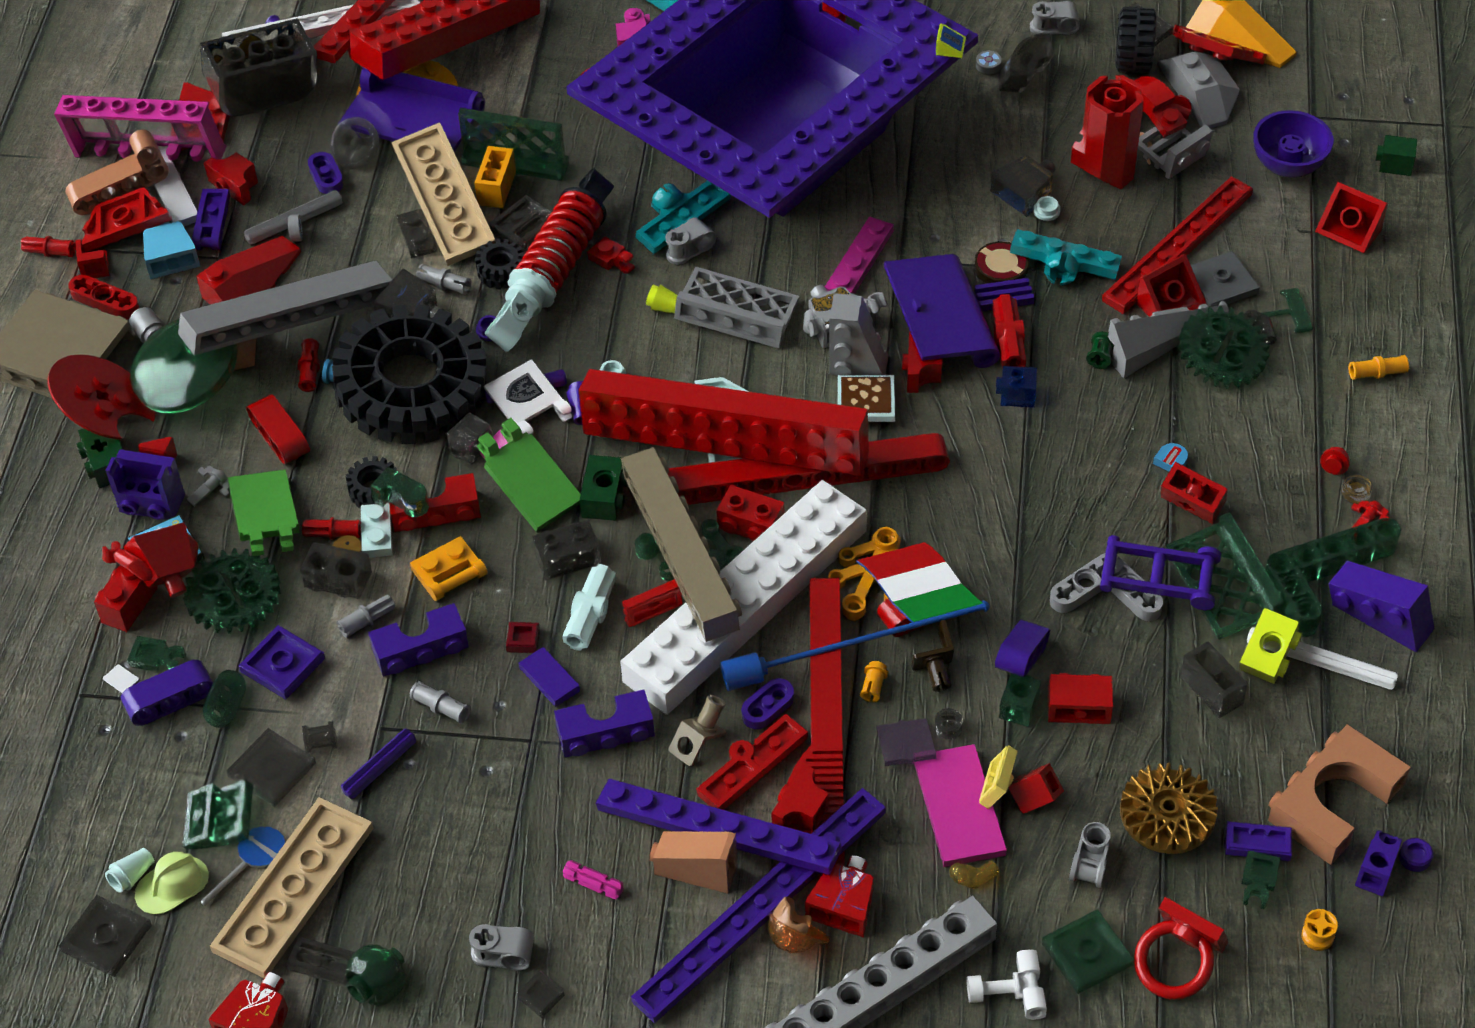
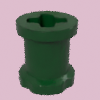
M1096 332L1092 336L1091 343L1093 346L1091 351L1087 353L1086 360L1094 368L1105 369L1111 364L1112 357L1110 354L1114 349V345L1108 338V332Z

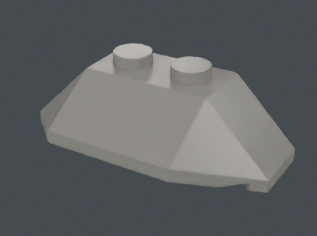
M1194 51L1158 61L1157 65L1177 94L1183 95L1190 100L1192 105L1191 114L1200 127L1206 124L1211 129L1227 124L1240 89L1218 58Z

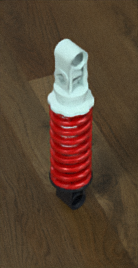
M592 168L583 177L578 185L579 187H569L561 193L559 202L553 208V212L548 216L547 221L528 247V251L523 255L522 260L509 275V289L505 294L506 302L485 331V335L505 352L512 349L518 342L529 320L537 316L543 307L548 308L554 303L557 291L563 286L564 280L568 278L570 271L575 267L576 261L582 255V251L588 246V241L594 236V231L606 219L607 212L603 202L613 190L614 185L595 168Z

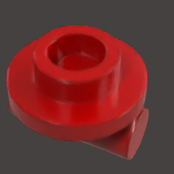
M1175 95L1176 98L1173 103L1183 117L1188 119L1192 111L1190 100L1183 95Z

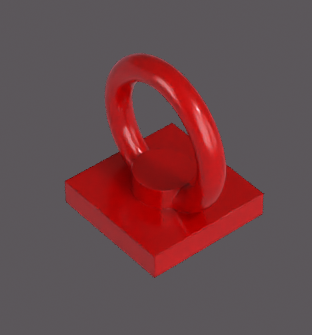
M1164 897L1159 906V911L1164 921L1153 925L1141 936L1135 948L1134 966L1141 983L1153 994L1166 999H1184L1196 994L1207 984L1214 968L1213 949L1223 953L1228 944V939L1224 929ZM1170 933L1185 944L1199 949L1201 964L1196 976L1188 983L1180 986H1168L1156 980L1151 974L1147 963L1148 951L1153 942L1159 937Z

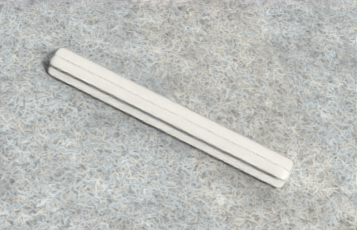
M1252 627L1250 629L1247 638V643H1249L1250 638L1255 630V627ZM1269 641L1263 648L1276 653L1281 649V646L1275 641ZM1300 641L1296 650L1290 649L1287 654L1288 657L1390 690L1395 687L1398 678L1396 672Z

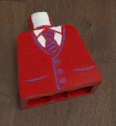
M851 856L846 867L835 863L830 875L823 873L805 901V915L811 916L812 921L864 937L874 886V877L865 873L868 866L867 861L859 856Z

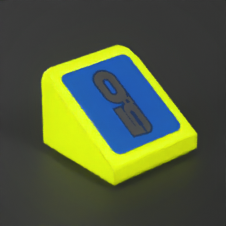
M940 24L936 40V55L962 58L966 37L950 27Z

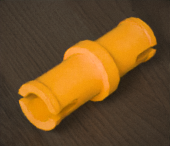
M1406 355L1390 358L1376 356L1372 360L1350 362L1348 370L1352 380L1373 376L1379 379L1384 378L1388 374L1408 372L1409 361Z

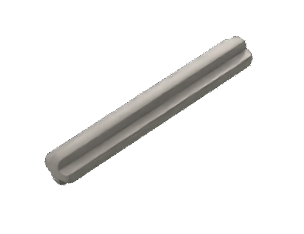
M337 190L329 192L245 230V239L250 245L260 242L288 229V217L290 215H300L301 222H304L340 206L343 203L342 197Z

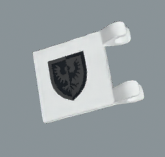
M532 359L484 386L486 392L506 418H512L517 423L522 434L525 432L533 434V428L527 421L552 407L562 422L572 418L570 413L572 408L569 403L562 399Z

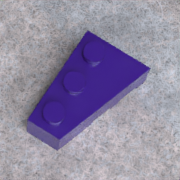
M1346 561L1328 583L1333 606L1414 652L1419 650L1435 629L1428 585L1351 561Z

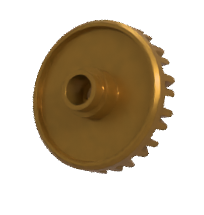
M1170 762L1167 763L1166 768L1159 763L1157 770L1151 771L1150 765L1146 767V771L1140 769L1138 777L1135 778L1132 775L1130 782L1127 781L1125 791L1123 790L1120 816L1125 829L1136 842L1160 853L1178 854L1199 847L1211 835L1218 812V807H1216L1217 796L1214 795L1213 789L1208 790L1207 779L1201 780L1202 776L1200 774L1197 778L1191 776L1192 769L1190 767L1184 772L1182 765H1179L1178 770H1172Z

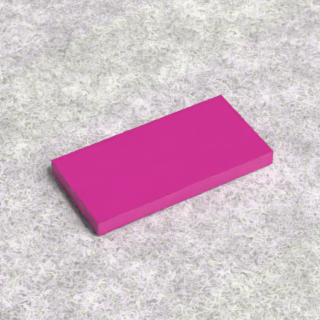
M975 744L914 755L913 762L943 867L1006 856V846L994 807L992 805L987 809L979 801L985 777Z

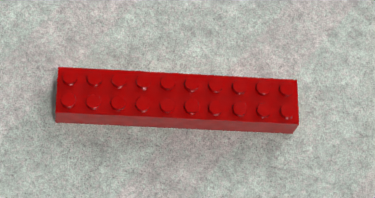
M589 369L579 388L583 433L586 435L858 476L861 475L869 455L868 409L595 369Z

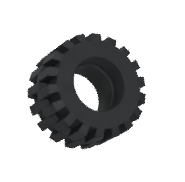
M1122 7L1119 13L1115 66L1118 72L1149 73L1152 69L1157 18L1154 8Z

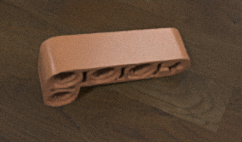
M138 130L130 136L129 142L134 154L68 184L65 190L66 195L76 214H89L97 204L142 187L147 188L168 176V166L150 131Z

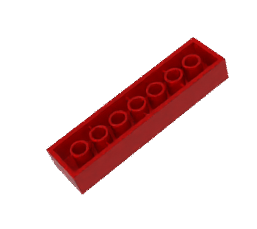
M424 0L415 6L402 9L400 12L382 17L378 21L351 31V59L380 79L385 80L540 14V0Z

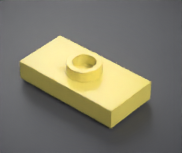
M1010 745L1006 746L990 762L979 799L980 804L987 809L1007 792L1014 779L1012 770L1018 751Z

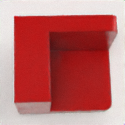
M81 239L75 240L77 264L81 275H88L93 278L110 276L107 251L98 250L85 253Z
M1050 763L1018 776L1008 787L1022 813H1027L1051 803L1064 792Z

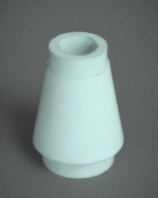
M141 848L139 851L110 864L109 870L105 872V877L110 886L117 892L130 890L154 863V858L147 849Z

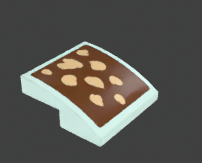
M838 375V405L868 409V422H895L894 375Z

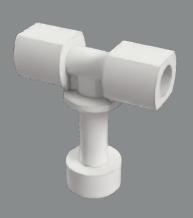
M1036 950L1017 952L1016 963L1018 972H1013V979L982 982L981 975L967 976L969 1003L983 1002V995L1014 993L1015 999H1023L1026 1019L1036 1020L1046 1017L1047 1007L1044 990L1042 987H1038L1037 981L1040 977V967Z

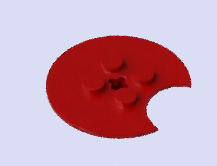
M70 355L54 363L49 371L47 378L48 389L56 405L69 419L92 433L107 438L122 439L117 428V422L122 416L129 414L140 415L153 422L155 420V406L146 388L131 373L113 362L91 355Z

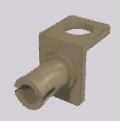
M708 695L698 717L681 721L669 746V752L688 766L694 765L705 741L722 737L726 733V730L716 724L726 705L725 701L718 696ZM683 737H688L693 743V749L690 754H685L680 748V741Z

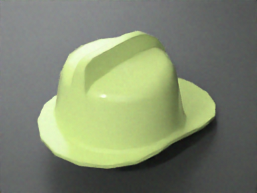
M171 852L164 855L157 862L155 869L139 881L135 889L137 906L142 911L153 915L164 914L176 908L204 889L209 878L207 866L190 853Z

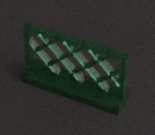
M460 108L458 116L464 150L461 156L462 165L480 168L488 146L511 148L514 150L516 174L557 181L563 180L569 165V157L565 155L562 124ZM467 118L476 120L480 125L474 127L467 121ZM492 123H500L505 129L499 131ZM517 127H525L530 133L525 135ZM485 128L494 136L489 139L480 131ZM543 131L555 132V137L550 139ZM511 133L519 140L514 143L505 135ZM474 136L479 141L470 140V138ZM536 136L544 145L539 147L531 139ZM499 140L504 145L495 144V142ZM525 144L529 149H523L520 146ZM550 148L554 153H548L545 150Z
M1230 512L1219 516V523L1165 545L1166 549L1180 550L1186 547L1194 549V553H1197L1202 547H1211L1203 545L1206 538L1217 534L1221 542L1216 549L1221 552V557L1234 561L1232 570L1216 567L1217 564L1214 565V574L1229 578L1225 587L1211 584L1210 591L1222 595L1218 605L1215 604L1210 610H1201L1218 640L1258 623L1263 611L1254 615L1243 612L1247 601L1259 604L1262 610L1266 608L1285 616L1284 600ZM1173 561L1187 587L1198 589L1199 581L1192 579L1190 575L1193 568L1201 570V565ZM1234 579L1247 583L1248 587L1245 593L1230 589ZM1227 596L1242 600L1238 610L1223 606ZM1219 614L1233 616L1235 619L1232 624L1220 628L1217 622Z

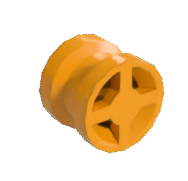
M1325 909L1310 911L1305 918L1301 932L1304 944L1313 950L1323 951L1328 949L1335 939L1338 921L1330 911Z

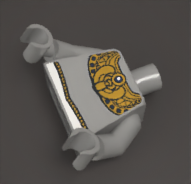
M817 285L811 291L812 298L809 300V310L804 314L803 331L809 334L810 337L817 335L823 349L829 347V317L834 293L856 295L850 293L845 287L840 286L828 291L824 285ZM883 292L874 293L867 299L863 298L869 312L872 313L878 312L880 307L888 306Z

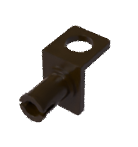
M945 620L940 621L938 629L942 648L914 654L911 664L913 671L927 668L934 692H940L939 686H942L943 691L952 686L945 664L952 662L954 647Z

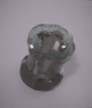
M329 721L328 725L309 728L308 725L302 726L306 753L321 747L331 746L332 749L338 748L334 721Z

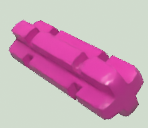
M569 860L564 866V878L573 882L578 880V884L600 894L604 891L607 897L618 899L623 891L622 881L615 878L609 880L607 879L608 875L587 866L581 868V864Z

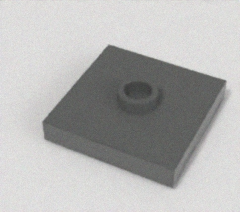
M1233 251L1191 265L1207 303L1206 305L1209 307L1218 306L1220 301L1230 304L1259 294L1260 287Z

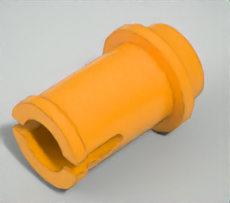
M871 661L864 668L866 677L860 696L862 699L870 702L873 695L872 701L877 702L880 699L883 681L888 677V671L884 663Z

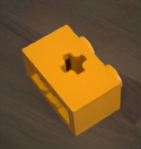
M495 146L487 147L474 182L479 206L504 208L516 174L513 149Z

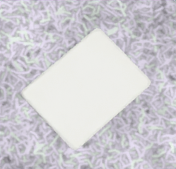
M118 664L103 677V680L123 693L127 688L136 683L139 678Z

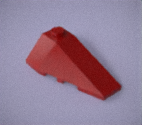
M280 236L216 261L196 276L202 299L211 305L275 288L276 280L281 274L287 272L301 253V249L284 236Z

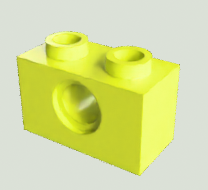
M1264 608L1241 658L1240 670L1273 684L1278 676L1283 678L1290 663L1286 659L1290 649L1296 650L1302 633L1298 632L1299 622ZM1269 641H1275L1281 646V649L1276 653H1269L1263 646Z

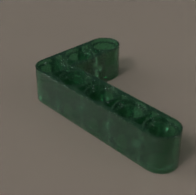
M1381 518L1269 555L1263 576L1264 585L1282 615L1299 622L1298 632L1302 633V637H1309L1316 633L1322 613V606L1308 585V582L1336 574L1346 561L1364 565L1393 555L1401 534L1400 524L1391 518Z

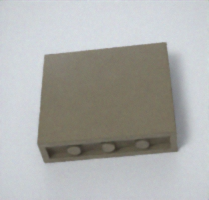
M34 290L0 332V381L52 398L48 389L47 378L54 363L70 355H91L107 359L122 338L133 341L134 337L129 321L121 316L102 312L97 308H90L72 300L68 301L56 297L51 293Z

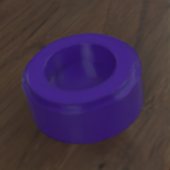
M1419 838L1406 840L1399 852L1401 864L1406 869L1414 872L1426 870L1433 859L1432 847L1429 843Z

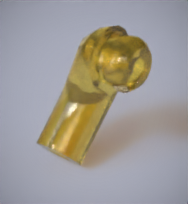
M991 860L979 868L955 863L949 869V875L956 883L973 889L980 887L999 874L997 865Z

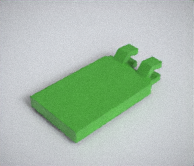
M509 418L502 423L503 429L500 431L508 444L499 449L495 439L487 432L479 437L478 441L480 443L477 447L485 456L484 468L532 528L538 532L580 505L581 494L536 438L527 432L522 434L517 423L512 418Z
M286 469L228 477L240 541L249 540L252 556L264 555L263 538L279 536L282 552L293 551V534L299 533V524Z

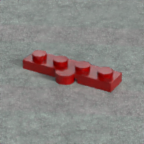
M784 714L754 740L753 745L745 740L732 743L729 749L730 761L696 788L697 796L709 806L724 810L808 739V731L790 716Z

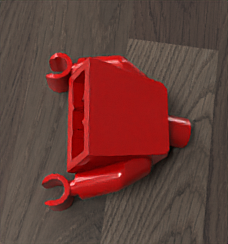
M183 522L133 536L124 546V549H121V544L118 541H114L111 543V549L106 548V546L102 547V559L106 563H118L127 568L139 579L143 580L148 587L165 584L169 596L173 598L187 592L182 578L186 577L195 568L199 544L187 533V527Z

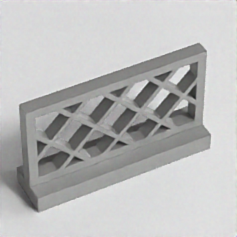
M695 267L683 292L680 291L676 298L674 319L779 348L782 343L783 334L798 304L799 296ZM697 279L709 280L710 283L701 285ZM730 286L736 288V290L727 292L723 287ZM716 289L719 293L718 295L709 296L707 291ZM754 293H755V294L761 295L762 297H761V298H757V299H752V297L750 296V294H754ZM743 297L746 302L736 304L733 299ZM783 301L790 304L779 307L776 302ZM766 304L771 307L770 310L762 311L759 306Z

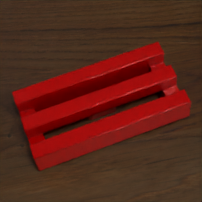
M675 579L622 601L625 608L623 609L624 619L627 625L632 627L683 605L682 593Z

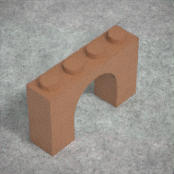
M1347 724L1339 733L1335 731L1330 735L1325 743V748L1321 752L1315 751L1306 764L1307 767L1302 773L1296 771L1288 782V787L1283 793L1281 791L1275 793L1268 805L1271 808L1268 821L1275 826L1291 827L1293 839L1332 865L1350 845L1355 828L1328 810L1317 798L1315 788L1321 783L1332 779L1349 780L1360 785L1387 804L1405 785L1410 766Z

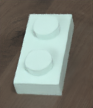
M389 503L361 505L363 558L393 555L392 521Z

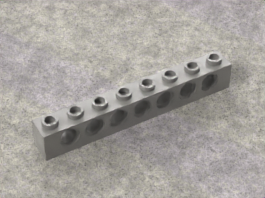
M973 895L965 901L959 900L951 905L948 911L939 918L933 917L929 919L913 935L903 936L893 948L885 953H877L867 965L859 970H851L844 976L841 982L832 988L826 987L822 989L815 999L806 1005L800 1004L796 1006L786 1018L778 1023H770L765 1028H863L996 940L997 923ZM952 930H958V931H961L962 933H961V934H953V933H951L950 931H952ZM932 947L935 948L936 951L929 952L924 950V948ZM901 964H905V965L910 966V968H908V969H901V968H899V967H897V966H898V965H901ZM881 982L884 985L880 987H875L871 985V983ZM848 999L856 1000L857 1003L846 1004L844 1001ZM820 1017H828L831 1020L828 1022H819L816 1019Z

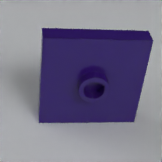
M277 625L238 667L241 673L286 700L323 662L325 655L323 651Z

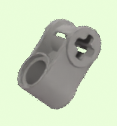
M1041 1L1035 3L1032 7L1034 17L1030 22V30L1036 35H1070L1077 32L1080 28L1077 7L1071 1Z
M698 218L689 219L686 223L667 232L665 238L669 249L666 252V259L675 265L686 263L693 257L712 248L716 242V233Z
M1092 822L1083 828L1078 849L1073 858L1069 881L1079 879L1095 883L1096 887L1101 888L1111 839L1110 830L1105 824ZM1091 840H1097V841L1101 842L1102 844L1094 845V844L1090 843L1089 841H1091Z
M488 924L478 925L471 930L469 935L470 945L472 946L471 958L477 965L482 967L508 968L515 971L525 970L529 967L534 934L530 930L522 927H501ZM485 933L488 934V939H485Z

